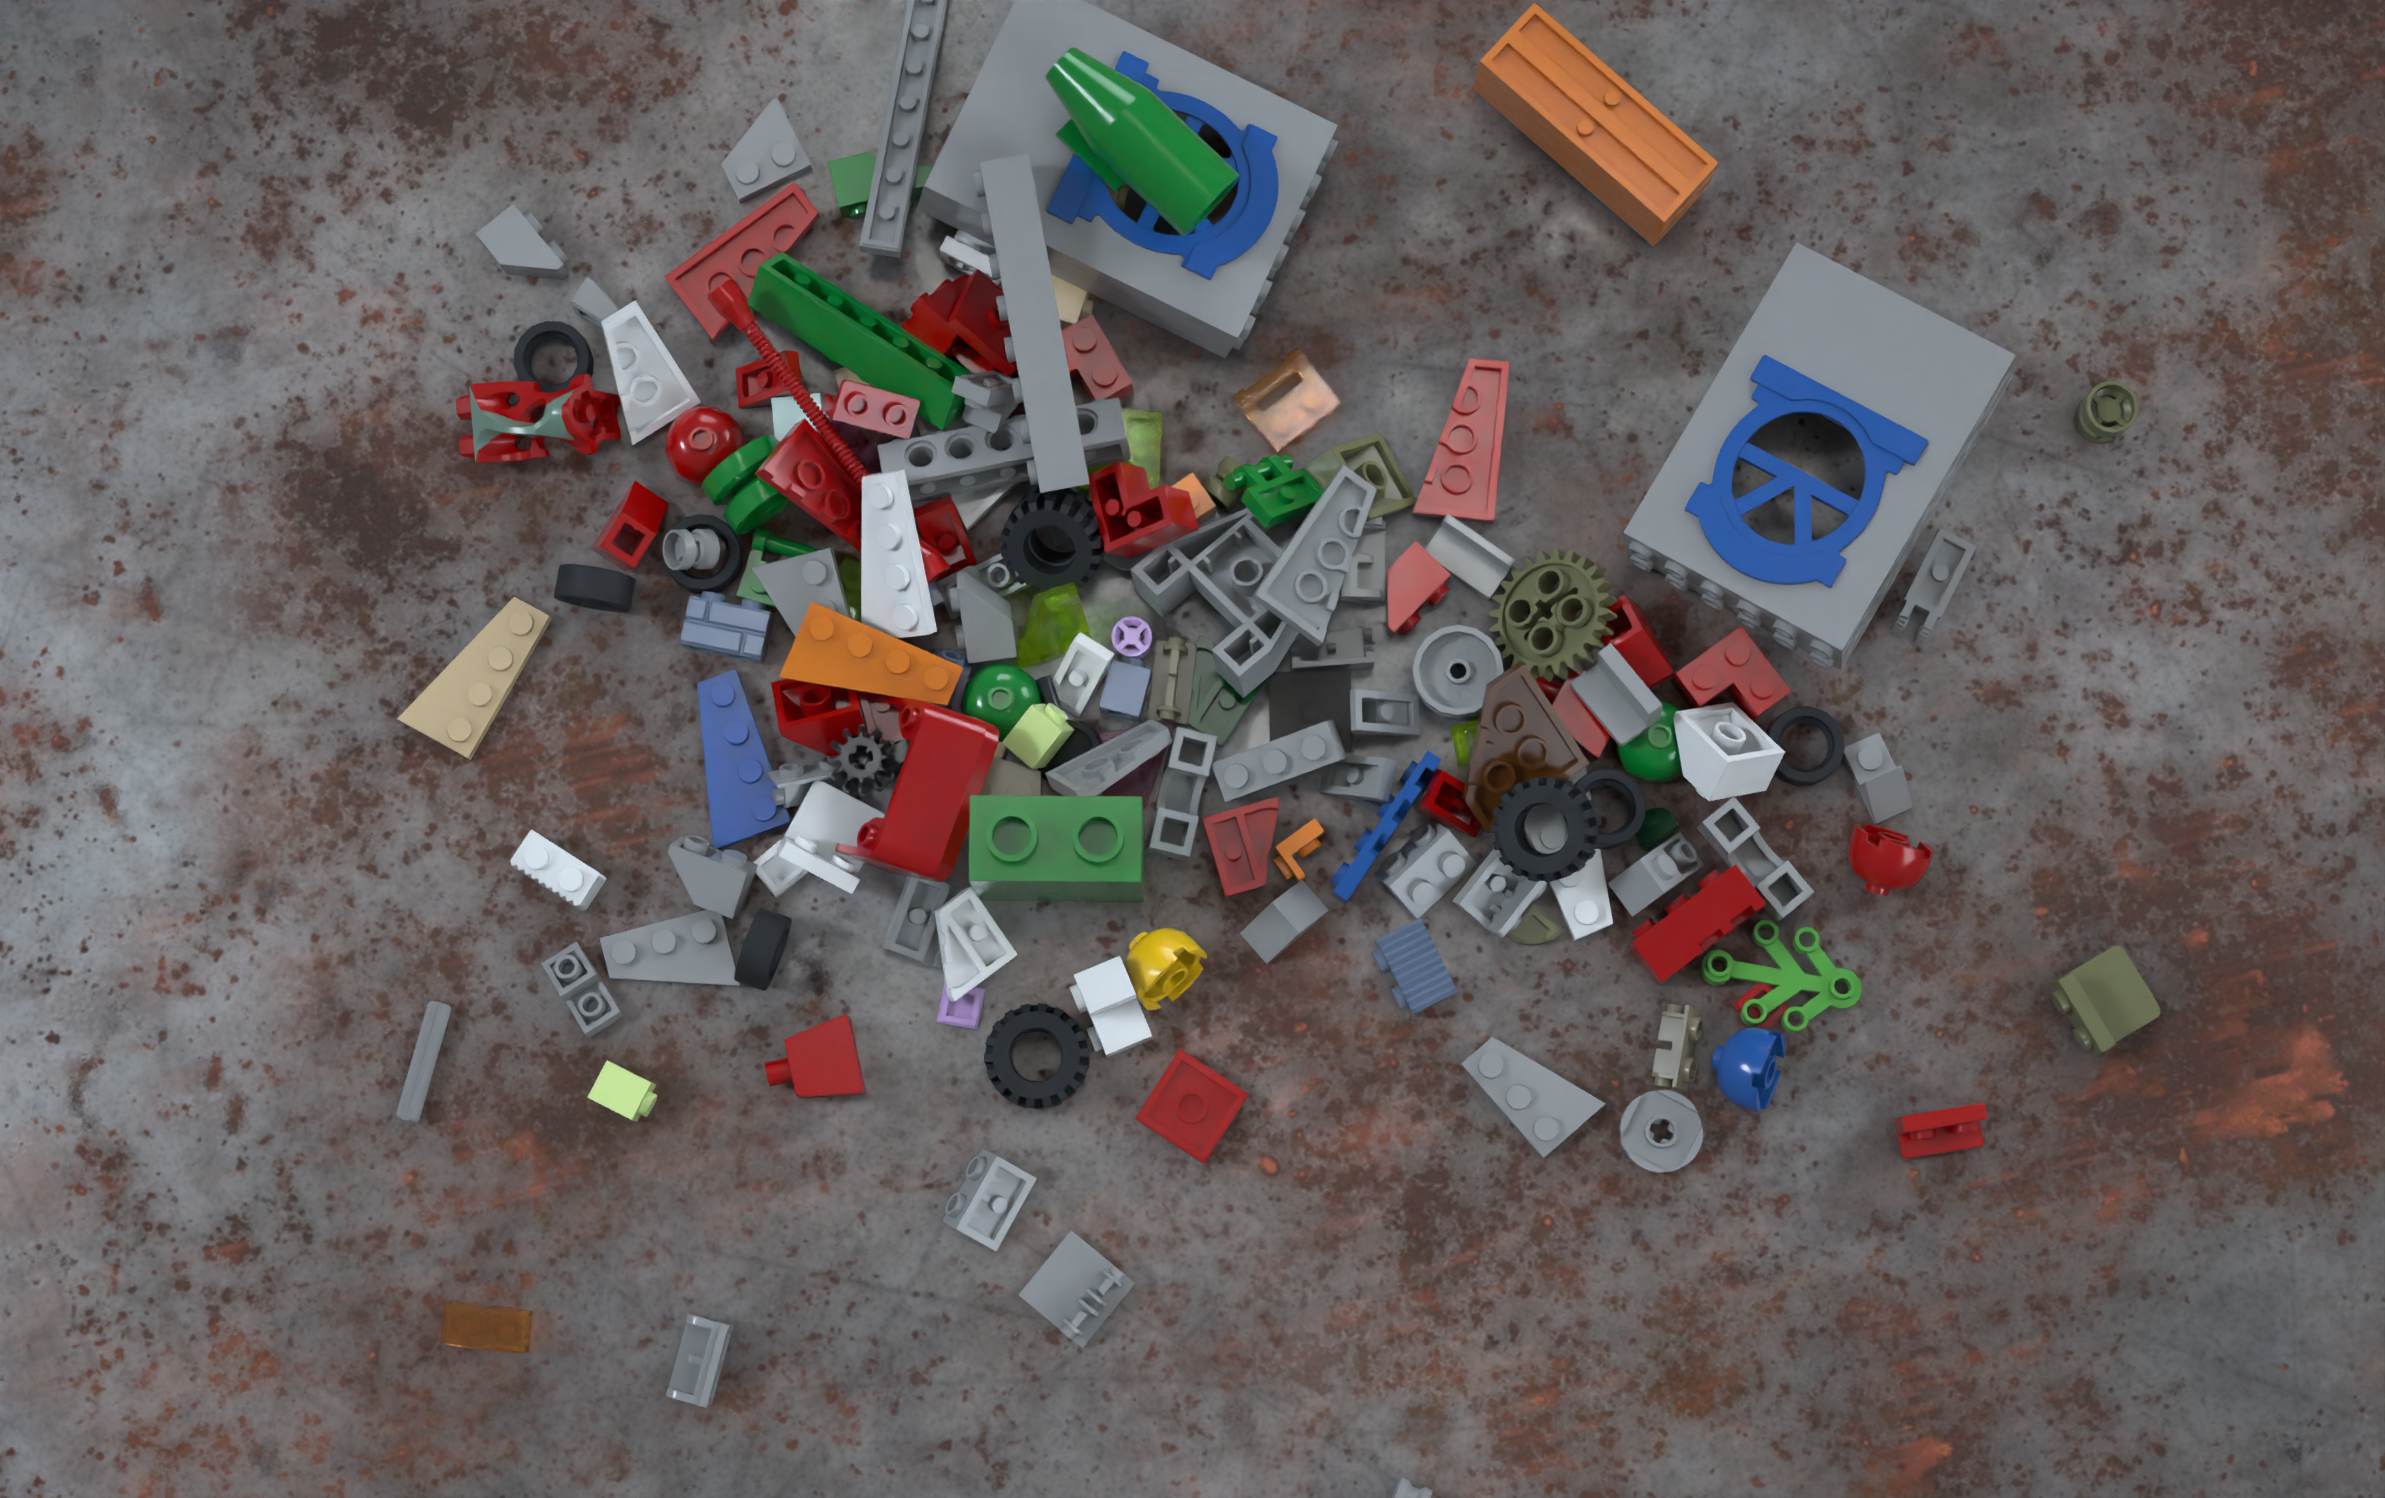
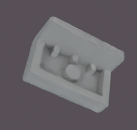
M1431 820L1428 824L1417 828L1412 834L1411 839L1398 852L1387 856L1382 862L1381 868L1375 872L1374 876L1388 887L1411 916L1419 919L1477 863L1450 830L1437 821Z
M1493 849L1457 894L1453 902L1486 931L1503 938L1519 925L1522 913L1532 901L1538 899L1544 893L1547 882L1530 881L1528 877H1519L1512 873L1513 868L1509 865L1504 866L1499 858L1502 857L1500 851Z

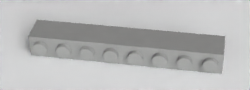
M1025 153L981 161V171L974 172L973 175L977 196H986L989 213L981 214L985 239L994 238L996 254L988 256L993 280L1001 279L1004 295L997 296L996 300L1000 321L1009 320L1011 337L1004 338L1008 363L1014 361L1017 363L1019 378L1011 379L1015 403L1024 402L1027 419L1019 420L1023 445L1031 443L1034 460L1026 461L1030 484H1039L1040 493L1090 484L1030 155Z

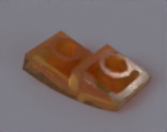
M459 1301L444 1302L440 1344L489 1351L529 1353L533 1311L501 1305L488 1307Z

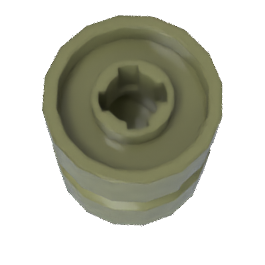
M2107 381L2100 383L2080 401L2075 410L2074 421L2077 431L2084 439L2091 443L2102 445L2113 442L2131 427L2138 417L2139 403L2137 396L2130 387L2122 382Z

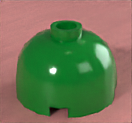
M1003 663L989 665L977 671L966 684L961 704L962 714L996 726L999 731V742H1003L1029 707L1033 704H1042L1043 702L1036 681L1030 674L1020 667Z
M1660 701L1662 711L1658 722L1624 746H1619L1614 740L1616 758L1622 769L1634 779L1663 783L1682 773L1673 721L1676 711L1682 710L1676 705Z

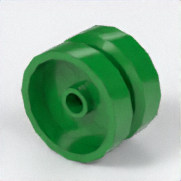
M765 435L738 449L713 469L701 486L715 506L727 505L723 517L736 535L745 534L760 527L792 503L791 500L755 475V472L779 444L773 435Z

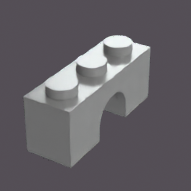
M1328 720L1213 762L1211 765L1224 801L1227 802L1346 759L1347 756L1334 721Z
M1177 727L1172 731L1171 738L1173 742L1168 747L1144 851L1183 861L1190 857L1199 818L1197 816L1199 800L1204 782L1209 776L1218 736Z
M1734 796L1697 827L1699 832L1730 868L1735 864L1738 866L1765 901L1766 905L1763 908L1776 923L1814 893L1813 889L1788 860L1783 861L1766 844L1759 833L1760 826Z

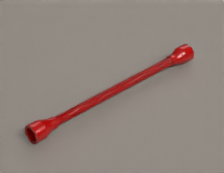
M730 279L721 284L710 293L707 298L720 316L733 323L740 333L743 332L747 338H750L749 341L753 342L752 345L756 346L755 349L759 351L758 353L762 355L766 363H769L768 366L773 372L775 371L774 374L778 376V380H781L784 388H788L787 392L790 393L794 401H797L796 403L800 405V409H803V413H807L806 417L809 418L813 426H816L815 429L819 430L818 433L822 434V438H826L825 442L828 443L832 451H835L834 454L838 455L837 458L841 459L840 462L844 464L850 475L854 476L853 479L857 480L856 483L860 484L859 487L862 489V477L870 475V473H867V469H863L864 465L861 464L857 456H854L855 453L851 452L852 449L848 448L849 445L845 444V440L842 439L838 431H835L836 428L832 427L833 424L829 423L830 420L826 418L820 407L816 406L817 403L813 402L814 399L810 398L811 395L807 393L808 391L804 389L801 382L797 381L798 378L793 372L791 373V368H788V364H785V360H782V356H779V352L776 351L773 344L769 343L770 340L766 339L767 337L763 335V331H760V327L756 323L757 320L750 311L747 297L735 280ZM918 535L925 574L929 585L949 570L950 566L937 549L924 542Z

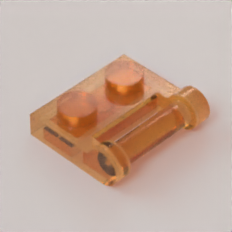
M1298 347L1287 354V360L1245 391L1242 388L1232 396L1242 412L1277 455L1341 406L1339 399L1315 371L1307 357ZM1298 371L1304 381L1264 412H1261L1255 403Z

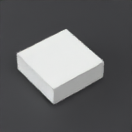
M781 840L753 862L758 864L755 873L776 898L808 873L807 870L778 856L777 848Z

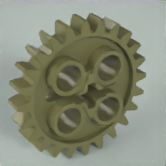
M1554 548L1551 557L1542 550L1538 551L1537 563L1525 557V569L1522 572L1514 567L1510 569L1514 577L1512 582L1500 581L1501 586L1506 591L1504 595H1493L1492 599L1500 604V608L1489 612L1491 617L1498 620V623L1489 628V632L1499 637L1494 641V644L1502 651V660L1512 664L1511 667L1522 661L1535 680L1539 676L1547 682H1551L1554 673L1565 680L1568 675V667L1577 673H1581L1582 666L1580 661L1586 659L1594 663L1595 659L1591 651L1594 647L1599 650L1606 647L1600 641L1602 635H1613V631L1605 625L1606 621L1617 618V614L1607 609V607L1617 602V598L1606 593L1613 587V584L1603 578L1604 570L1594 565V562L1583 555L1581 557L1573 550H1569L1565 554L1558 548ZM1560 581L1559 587L1552 593L1553 586ZM1583 608L1582 615L1575 621L1577 612ZM1531 610L1528 618L1523 621L1525 613ZM1553 637L1552 644L1545 649L1546 643Z

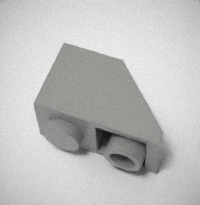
M512 204L476 233L482 245L506 274L562 280L570 275L563 264L568 260L567 256L554 240L546 244L540 237L538 232L543 227L529 210L522 214Z
M965 571L956 572L957 587L949 589L952 612H960L962 619L961 625H955L958 650L966 649L968 663L1017 657L1010 602Z
M1679 832L1639 859L1610 881L1608 885L1633 917L1703 867L1704 863L1698 857L1695 848Z
M694 835L681 836L670 844L668 854L694 905L731 919L744 909L758 864L747 861L748 857L739 851L725 849L723 852L712 848L706 839Z

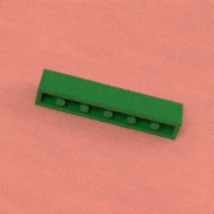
M781 252L759 265L748 304L760 312L764 318L774 321L785 328L797 339L808 343L825 354L831 361L839 363L856 374L862 381L877 388L918 399L920 405L917 414L923 417L927 423L943 430L962 417L966 405L964 403L965 398L951 391L956 376L973 373L787 254Z

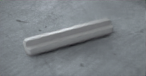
M430 1001L427 1005L396 1112V1116L399 1119L409 1122H418L420 1120L451 1012V1007L448 1004Z

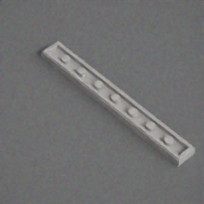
M906 0L861 235L860 252L896 258L901 256L948 0Z

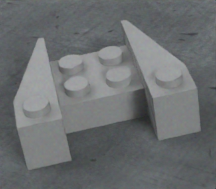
M1248 508L1200 527L1195 532L1156 548L1131 568L1136 592L1162 618L1197 590L1236 628L1235 631L1212 649L1216 671L1243 698L1275 672L1299 633L1251 598L1283 551L1265 534L1271 527L1265 528Z

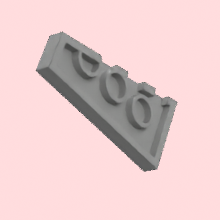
M1345 465L1339 468L1251 597L1317 646L1321 645L1327 632L1326 627L1331 613L1336 607L1339 598L1338 593L1344 576L1348 573L1356 542L1361 536L1377 490Z

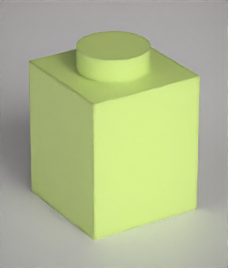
M1033 704L1002 743L1031 769L1044 768L1075 729L1066 722L1068 716L1054 704Z
M607 1060L587 1098L637 1122L641 1115L644 1117L648 1116L658 1095L653 1093L656 1084Z

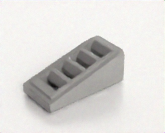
M589 277L584 280L571 300L572 306L578 315L601 329V321L620 310L595 281Z

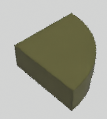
M1532 903L1522 914L1519 925L1505 936L1523 945H1540L1556 938L1562 930Z

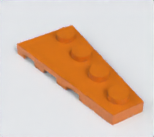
M811 602L779 677L900 698L917 699L948 706L964 667Z

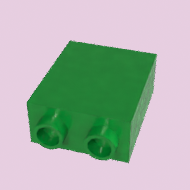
M970 795L969 882L977 897L981 901L1144 902L1145 820L1142 797Z

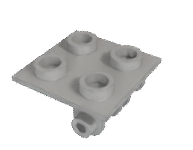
M1071 1230L1019 1293V1296L1060 1329L1068 1338L1083 1348L1135 1285V1282Z

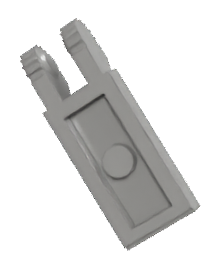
M1939 528L1902 600L1904 604L1890 631L1897 635L1904 631L1909 621L1908 618L1913 608L1927 614L1914 635L1913 643L1922 647L1936 620L1942 617L1977 546Z

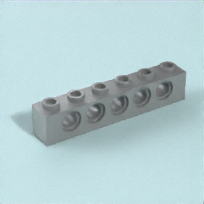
M1119 397L1096 399L1087 404L1077 405L1076 412L1080 433L1089 432L1088 434L1081 435L1086 467L1092 468L1131 460ZM1016 415L1007 419L996 433L976 425H971L967 428L952 431H935L930 435L922 437L895 439L889 443L877 445L881 471L884 473L905 470L911 504L942 498L947 495L952 496L1030 480L1026 461L1034 460L1031 443L1023 445L1019 420L1027 419L1026 415ZM1001 448H1009L1004 451H998ZM968 455L967 458L958 459L961 456ZM928 463V465L924 467H918L921 464Z

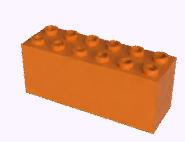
M1535 2L1479 62L1473 90L1653 247L1707 190L1719 163Z

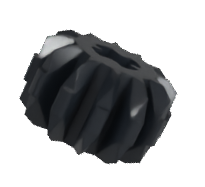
M859 725L857 729L858 737L853 738L848 729L842 731L847 741L845 745L835 740L832 741L831 747L841 754L827 757V763L830 766H841L833 771L831 777L835 782L846 778L842 787L845 792L849 793L855 784L858 783L860 796H866L868 792L867 783L872 782L875 790L881 792L883 786L878 778L883 776L887 780L894 779V773L885 768V766L898 764V757L886 754L895 746L891 739L879 743L883 735L882 730L876 728L870 737L867 738L866 726ZM866 751L869 758L873 757V761L866 762L865 769L860 770L856 763L852 764L853 759L860 758V752Z

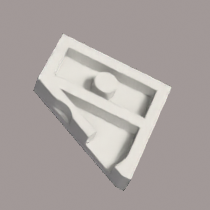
M972 887L964 889L934 911L946 991L950 1001L958 1000L1018 955Z

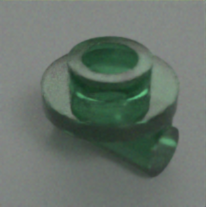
M1652 808L1645 811V819L1640 830L1635 835L1640 846L1648 853L1677 831L1680 826L1667 809Z

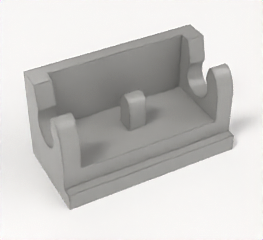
M1382 517L1366 521L1361 536L1358 538L1352 554L1353 558L1348 573L1345 574L1340 588V602L1385 603L1386 521H1382Z
M688 1314L670 1384L666 1392L667 1397L705 1408L712 1406L733 1325Z

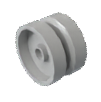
M1463 625L1440 628L1426 637L1416 652L1413 665L1416 690L1425 706L1440 717L1458 721L1475 718L1480 715L1486 684L1504 673L1501 653L1492 639L1476 628ZM1452 666L1458 669L1464 666L1466 668V675L1461 679H1455L1451 676L1450 670Z

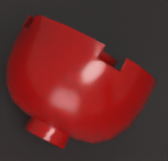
M698 406L684 411L673 421L667 432L665 452L670 467L681 480L695 488H702L701 486L705 478L712 470L731 454L745 446L747 441L742 427L731 414L716 407Z
M1855 824L1849 842L1848 857L1850 867L1855 875L1866 881V890L1888 896L1890 890L1903 891L1914 887L1924 877L1930 865L1934 849L1922 841H1919L1918 847L1915 848L1910 845L1907 835L1870 824H1865L1864 828H1862L1859 824Z

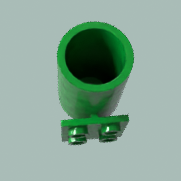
M1075 47L1070 48L1047 73L1046 80L1071 117L1055 136L1114 192H1117L1127 183L1183 237L1193 231L1213 211L1241 177L1235 169L1150 89Z

